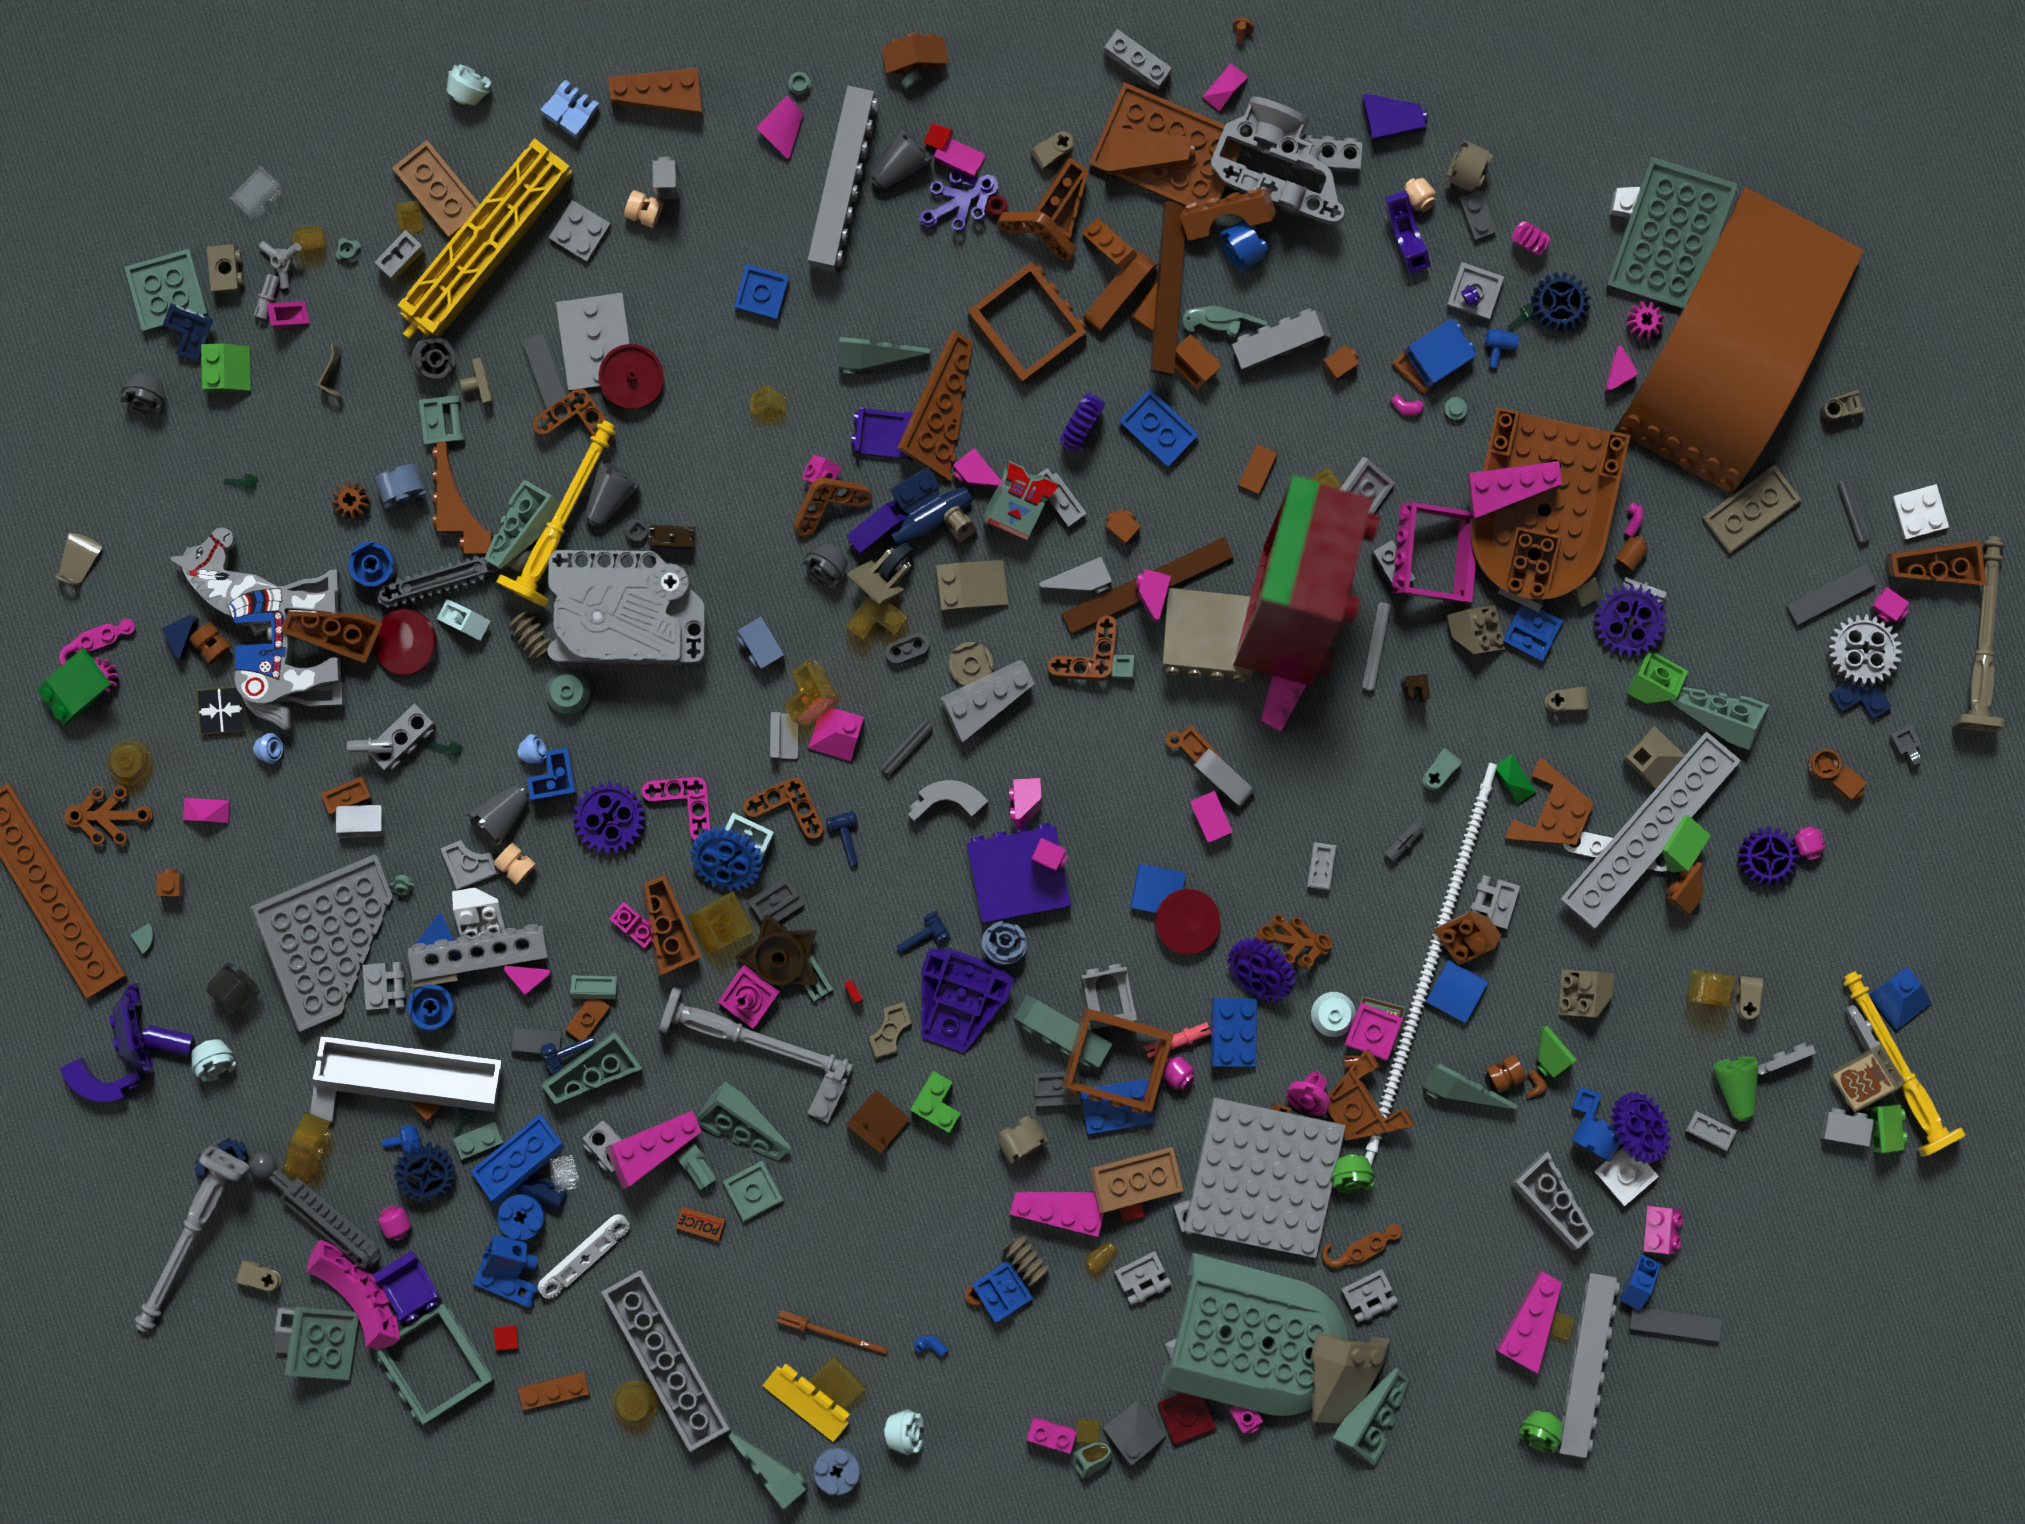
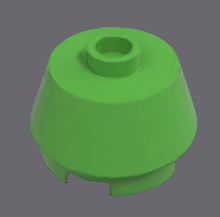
M1350 1154L1336 1160L1330 1180H1333V1188L1337 1187L1338 1192L1354 1193V1189L1364 1187L1366 1191L1373 1188L1376 1176L1368 1158Z
M1534 1411L1520 1424L1521 1429L1518 1436L1520 1439H1524V1437L1530 1441L1529 1446L1545 1453L1548 1449H1552L1551 1451L1555 1453L1557 1448L1562 1445L1563 1424L1553 1414Z

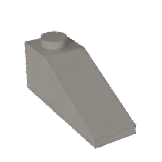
M1099 557L1039 583L1040 589L1079 592L1096 591L1098 594L1109 589L1108 585L1112 581L1102 557Z

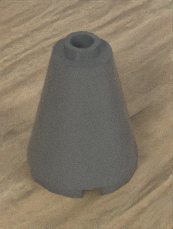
M901 128L872 170L871 174L873 177L871 181L879 189L882 186L887 189L930 164L933 159L930 155L926 158L924 147L909 132L905 135V129Z
M601 461L585 511V515L588 517L587 521L595 526H599V524L605 525L638 489L640 482L634 477L632 480L628 479L627 472L607 462L604 464Z
M513 785L473 808L466 816L472 817L469 821L485 839L488 836L493 839L491 844L497 847L528 804L529 800L527 797L529 794L523 787L519 786L517 788Z

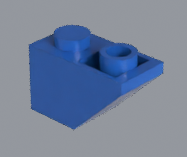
M1640 1254L1624 1285L1620 1301L1640 1311L1652 1293L1661 1264Z

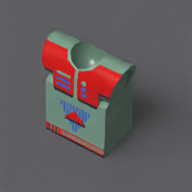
M1007 460L1002 480L983 514L986 524L1027 542L1044 507V503L1053 495L1058 487V482L1043 475L1028 474L1023 466Z

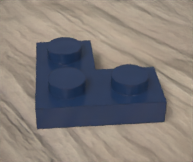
M170 303L162 326L183 333L176 354L198 361L201 354V344H204L213 319Z
M1851 679L1829 693L1840 712L1860 701L1871 719L1892 707L1876 681L1872 687L1868 681L1862 687L1861 682L1858 680L1855 685H1852Z

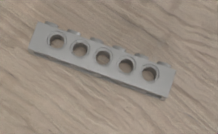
M537 924L527 925L524 929L519 930L507 928L502 930L501 933L495 934L493 932H484L478 937L472 938L470 936H461L457 940L449 942L447 939L435 941L431 945L418 943L414 944L412 948H408V958L413 980L548 958L543 926H538ZM524 939L528 942V945L519 947L516 943ZM498 943H502L506 946V948L502 951H498L494 948V946ZM475 947H480L484 951L476 955L471 950ZM458 951L461 953V956L452 958L449 956V953ZM429 955H436L439 959L436 962H430L427 960V957Z

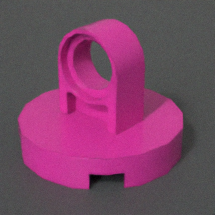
M1313 1072L1305 1081H1296L1290 1084L1286 1100L1298 1111H1301V1109L1310 1111L1308 1114L1310 1116L1325 1115L1331 1104L1329 1096L1324 1092L1327 1080L1319 1072Z

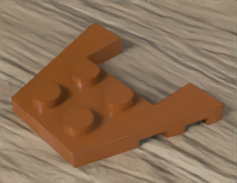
M1539 758L1532 777L1553 785L1536 827L1533 828L1513 819L1505 839L1576 845L1594 803L1543 758Z
M1370 1049L1362 1053L1356 1063L1352 1065L1346 1075L1328 1095L1331 1102L1328 1112L1335 1123L1346 1125L1343 1135L1346 1141L1410 1128L1415 1125L1405 1107L1384 1118L1361 1080L1362 1076L1379 1067Z

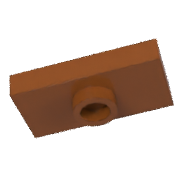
M587 999L565 1030L580 1041L587 1039L611 1006L601 999Z

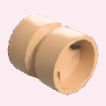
M633 190L626 204L623 217L635 222L639 219L641 224L654 228L662 211L663 201L654 197L647 199L645 194Z
M511 843L493 863L501 872H507V877L516 885L522 882L536 866V863L528 856H522V850L514 843Z

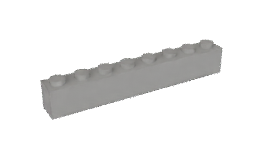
M1587 1272L1562 1418V1445L1557 1448V1452L1561 1454L1586 1458L1587 1453H1591L1593 1440L1590 1439L1591 1430H1595L1597 1418L1593 1417L1594 1410L1599 1408L1600 1395L1597 1394L1599 1385L1602 1386L1604 1381V1372H1601L1602 1363L1607 1362L1608 1350L1605 1349L1606 1340L1610 1341L1612 1327H1609L1610 1318L1615 1316L1616 1305H1613L1614 1296H1618L1620 1283L1616 1282L1617 1278L1613 1276Z

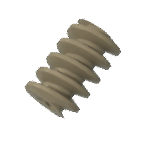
M528 609L515 617L508 626V629H516L513 636L515 638L521 637L518 643L519 645L526 644L523 649L524 652L532 651L528 657L532 660L548 653L547 644L551 639H542L546 632H537L540 623L532 624L536 617H527L526 615L530 611Z
M1026 1236L1017 1237L1001 1249V1252L1009 1250L1006 1258H1015L1011 1265H1020L1017 1273L1025 1271L1026 1273L1022 1279H1031L1028 1285L1030 1286L1046 1273L1049 1266H1040L1044 1259L1042 1257L1035 1259L1038 1254L1037 1250L1029 1252L1032 1244L1024 1245L1027 1239Z

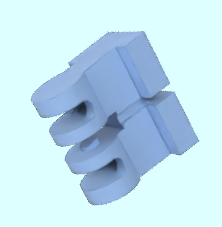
M565 80L551 99L541 108V113L557 126L560 125L561 129L578 140L600 104L593 100L588 107H584L589 96L584 94L577 100L580 89L577 87L567 95L566 93L571 83ZM577 100L574 109L570 108V105Z

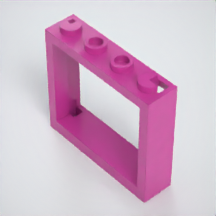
M1415 502L1401 503L1398 513L1399 527L1396 535L1397 549L1394 557L1393 593L1455 603H1471L1476 556L1471 540V512ZM1416 513L1459 520L1453 594L1409 587Z

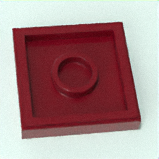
M1181 1392L1157 1402L1174 1445L1216 1429L1203 1397Z

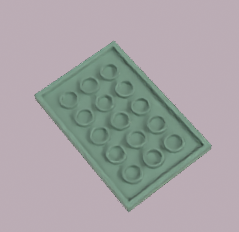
M1651 157L1607 285L1684 308L1718 241L1737 188V183Z

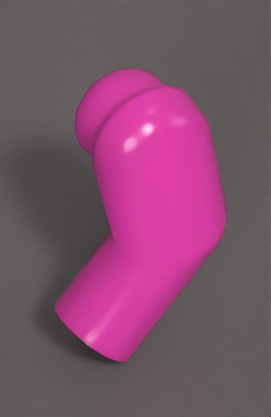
M1399 394L1390 400L1403 416H1417L1424 409L1421 401L1405 402Z

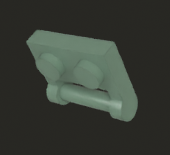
M460 396L419 400L424 445L437 444V441H446L447 443L465 441L464 433L461 430L458 405L460 403ZM447 404L450 405L453 434L446 435L443 405Z

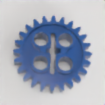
M724 825L721 826L720 830L715 826L712 827L711 831L706 828L704 833H700L697 839H695L690 851L692 854L690 860L695 862L693 869H700L698 876L705 875L704 882L711 880L712 887L719 884L720 889L723 890L727 886L730 892H732L734 887L738 891H741L742 886L747 889L750 883H755L763 867V863H761L763 856L759 855L761 849L754 848L756 841L749 842L750 835L743 837L741 836L742 830L735 833L732 826L729 831H726Z

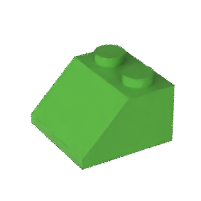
M201 344L202 389L205 392L251 391L250 346Z
M1901 1105L1869 1106L1870 1119L1874 1120L1872 1127L1873 1152L1886 1153L1905 1150L1904 1145H1907L1906 1131H1903L1902 1122H1905V1111L1901 1109Z

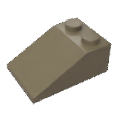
M1003 560L936 565L941 612L1008 605Z

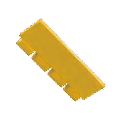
M785 1364L782 1369L777 1366L762 1386L834 1442L849 1422L846 1419L850 1414L838 1404L834 1409L830 1408L834 1401L820 1390L814 1395L812 1392L816 1387L803 1376L796 1381L794 1378L798 1372L789 1365Z

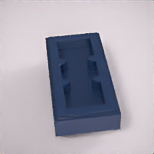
M535 1173L517 1188L518 1191L556 1210L568 1191Z

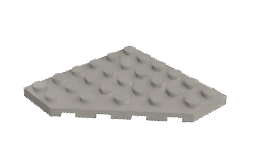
M375 854L250 907L299 1032L342 1013L345 1000L357 979V973L361 964L364 963L373 936L378 931L387 904L389 905L392 899V894L380 862Z

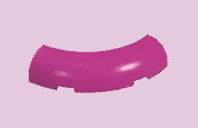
M320 1240L310 1255L307 1273L331 1285L348 1301L362 1325L367 1348L381 1349L398 1342L399 1328L396 1316H392L388 1306L390 1301L380 1284L376 1282L375 1278L366 1268L358 1267L348 1257L344 1256V1253L336 1246Z

